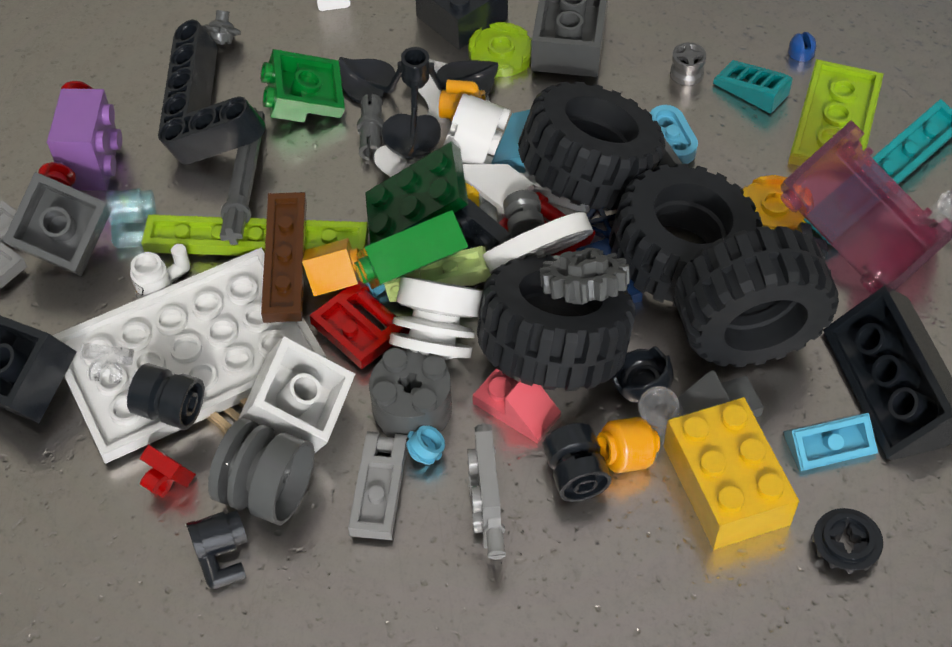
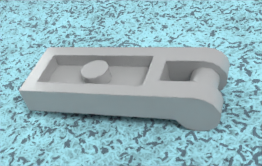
M367 431L348 526L349 536L392 540L404 464L408 453L406 442L409 440L408 435L395 434V437H383L380 435V432ZM379 452L390 453L391 457L378 456Z

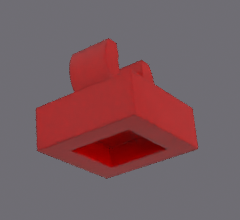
M149 444L139 458L153 467L145 473L140 485L162 498L171 489L173 481L187 488L196 475Z

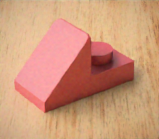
M497 368L473 394L474 405L537 444L561 417V411L541 385L533 384L530 386L521 383V380L518 382L503 374Z

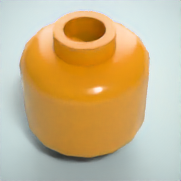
M642 417L608 421L597 435L600 454L604 457L607 467L614 473H625L649 468L660 449V438L657 431Z

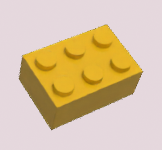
M745 397L668 420L663 446L713 550L791 525L799 499Z

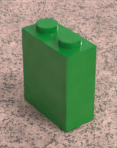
M451 210L365 246L356 254L358 261L354 263V266L362 284L369 282L371 289H374L452 256L467 248L468 244L455 214Z

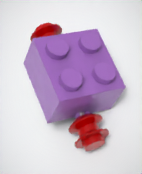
M70 81L63 84L47 139L54 162L43 164L39 168V174L79 191H107L110 176H115L116 174L115 155L116 151L122 148V132L120 129H116L113 104H108L104 89H93L81 81Z

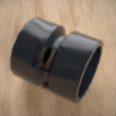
M146 363L137 370L132 378L127 395V408L134 415L150 420L159 418L162 423L186 430L193 425L200 413L205 386L199 378L186 374L173 375L169 369Z
M568 424L552 431L544 439L543 449L550 468L554 470L553 478L559 495L563 500L570 502L584 501L601 494L609 487L612 477L604 457L600 454V446L595 432L589 424Z

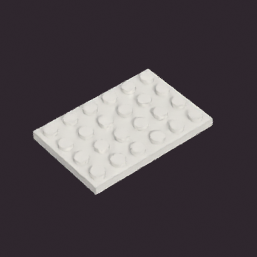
M262 248L52 335L77 351L64 377L105 464L181 430L162 423L159 418L150 420L129 412L127 408L129 386L135 373L143 364L150 363L169 369L173 375L186 374L203 381L205 386L204 399L200 413L193 423L195 424L208 418L214 412L224 411L239 404L240 400L248 398L267 354L283 336L326 358L324 351L304 318L298 322L263 323L261 306L265 253Z

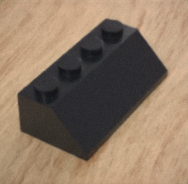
M884 285L831 323L829 327L823 329L863 412L869 413L873 432L888 460L892 461L944 448L952 443V376L908 297Z

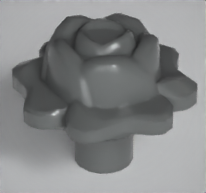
M216 10L215 20L211 21L209 25H202L216 44H231L233 36L241 35V31L234 28V25L229 22L230 12Z

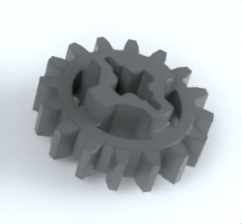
M585 248L577 252H564L561 256L555 255L553 256V261H544L543 267L540 268L543 293H551L552 299L565 297V302L583 305L592 300L604 301L609 296L617 297L618 291H626L627 284H630L629 264H626V259H617L616 253L604 255L603 250L597 248Z

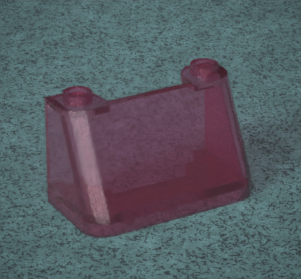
M850 120L782 182L780 188L783 194L780 198L791 211L795 213L799 211L862 276L860 282L869 293L873 294L884 285L896 290L952 239V223L947 218L943 219L940 223L928 218L933 212L928 207L922 210L871 157L874 151L870 147L863 151L859 139L864 135V132Z

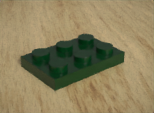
M451 141L365 192L370 244L451 210L455 213L469 205L461 152L458 146Z

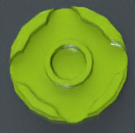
M496 22L489 24L490 28L482 30L481 27L476 30L469 39L468 57L470 61L498 62L496 77L517 75L526 70L531 64L532 38L527 35V31L521 26L512 23Z

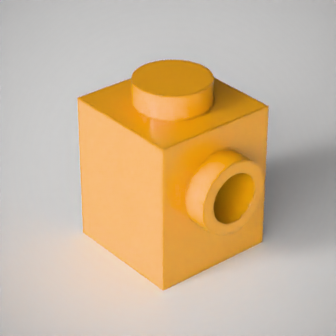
M349 238L305 250L302 263L314 296L358 284L359 276L354 263L358 261L356 254L359 252V249H352Z

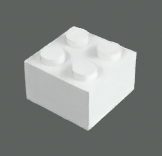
M283 336L267 354L239 419L247 418L255 421L259 426L262 424L274 429L275 436L285 432L313 443L316 453L328 443L355 373Z

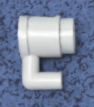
M176 244L171 248L174 264L166 268L161 258L152 252H144L133 258L130 276L137 299L173 285L174 281L190 270L189 257L183 244Z

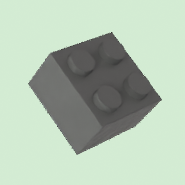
M35 172L3 242L17 250L82 277L112 208L107 202Z

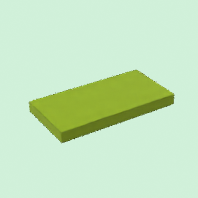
M816 59L788 164L846 177L852 176L863 166L884 73Z

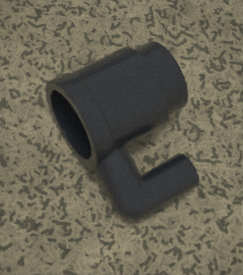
M237 510L226 514L223 511L186 523L208 587L218 589L247 578L241 562L220 569L216 556L236 550V546L248 542Z

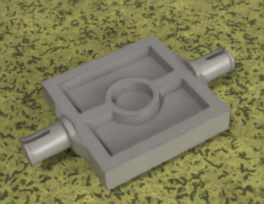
M481 423L475 426V449H467L469 489L473 507L474 533H482L483 548H488V558L497 560L504 558L506 551L503 535L505 533V526L501 523L500 497L495 462L496 447L493 444L492 425Z

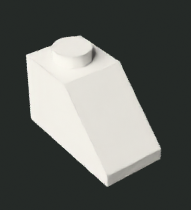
M462 164L465 183L473 186L479 192V207L496 222L506 217L503 202L508 195L519 190L533 191L534 183L531 182L529 177L524 173H519L508 164Z

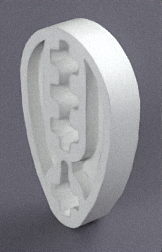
M585 212L573 213L520 234L483 254V258L490 273H493L502 264L505 265L508 261L516 258L523 260L526 256L531 255L541 258L564 250L587 238L593 233V229Z

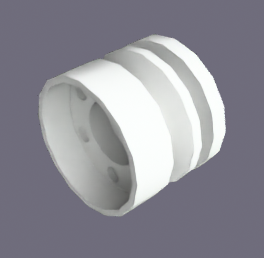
M401 276L397 302L412 308L413 314L412 316L394 317L393 324L410 328L409 334L391 333L389 343L403 349H410L415 353L419 351L426 356L429 353L438 355L444 360L471 358L473 347L456 343L457 337L475 338L476 332L459 325L460 317L472 318L479 316L483 291L459 285Z

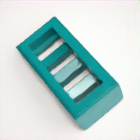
M732 60L714 78L713 84L771 114L790 94L793 78L781 72ZM733 73L737 74L735 78H731L730 76Z

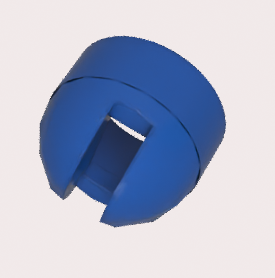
M809 32L795 34L789 43V56L800 62L809 61L814 57L816 51V39Z

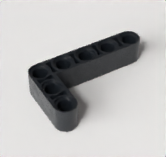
M194 19L182 23L176 29L173 36L158 131V139L184 165L251 144L263 135L266 128L265 122L244 97H234L210 105L218 48L202 25Z

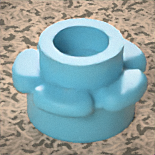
M421 426L416 432L410 431L408 433L409 440L406 442V446L410 456L415 461L431 465L435 460L438 461L442 457L445 440L436 428Z

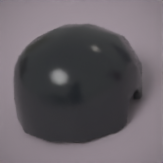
M653 346L649 350L636 349L627 352L624 365L613 376V382L618 392L630 402L647 404L662 398L671 388L674 379L670 356H666L657 346Z

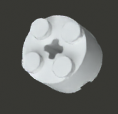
M464 93L456 109L444 145L452 141L460 148L462 164H491L493 157L488 156L487 153L495 155L503 133L496 129L504 130L511 110Z

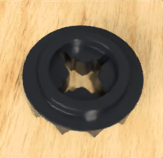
M848 508L834 509L822 515L815 525L812 542H815L817 557H823L828 561L831 569L838 567L845 569L848 574H851L855 570L863 569L867 571L871 565L879 560L883 550V536L877 524L866 514ZM845 529H847L850 541L857 542L854 544L851 553H847L844 543L837 542L840 541Z

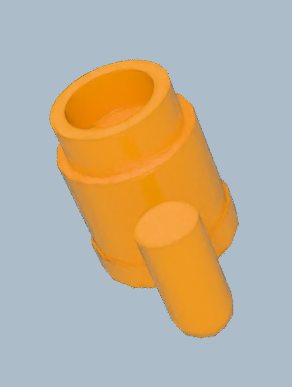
M448 79L446 90L441 91L439 98V117L449 119L452 122L464 93L486 100L485 91L479 90L478 85L473 81Z

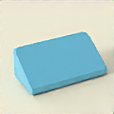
M530 110L512 113L491 164H508L519 173L526 172L524 163H522L519 155L518 142Z
M869 413L850 415L783 431L799 471L878 453Z

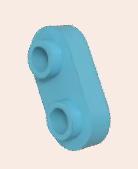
M660 105L653 108L650 112L652 120L659 123L664 138L682 164L692 162L696 157L698 140L683 113L671 105Z

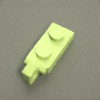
M483 246L462 250L452 256L409 273L405 277L459 286H473L485 282L491 276V273L483 258L486 249ZM401 277L385 284V290L390 302H397Z

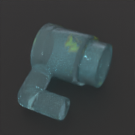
M141 188L107 191L106 202L112 208L109 216L112 244L116 248L142 246L141 242L144 231L126 233V225L144 223L148 215H156L153 190L142 191Z

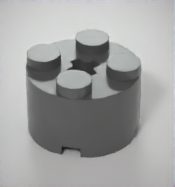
M393 348L384 353L383 359L374 367L369 379L372 413L375 422L382 428V432L387 437H395V434L408 435L410 431L416 432L421 426H432L441 432L447 426L452 414L451 379L445 360L438 355L429 353L426 356L419 351L417 353L412 352L410 349Z

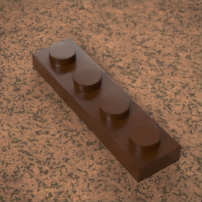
M305 192L268 193L261 306L263 323L302 321L304 266L302 259L305 252L307 212Z

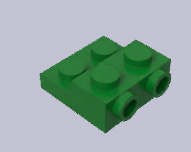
M276 49L272 50L269 62H264L262 65L260 77L262 83L268 84L264 89L262 103L263 107L270 108L271 118L304 123L308 113L336 118L342 117L345 105L339 60Z

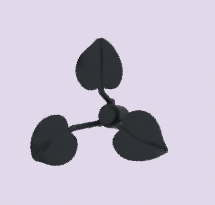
M421 47L405 49L401 54V61L397 63L398 69L396 72L389 63L382 60L339 58L342 89L350 99L361 103V98L367 94L369 95V104H371L372 94L382 98L384 92L392 93L400 77L411 88V115L395 114L388 118L382 126L384 144L388 149L404 159L425 157L437 147L440 141L441 128L438 120L431 115L417 116L418 89L428 82L429 74L440 91L446 90L448 79L473 81L478 85L479 90L485 91L487 97L498 71V62L472 60L445 64L436 73L434 63L429 62L428 52Z

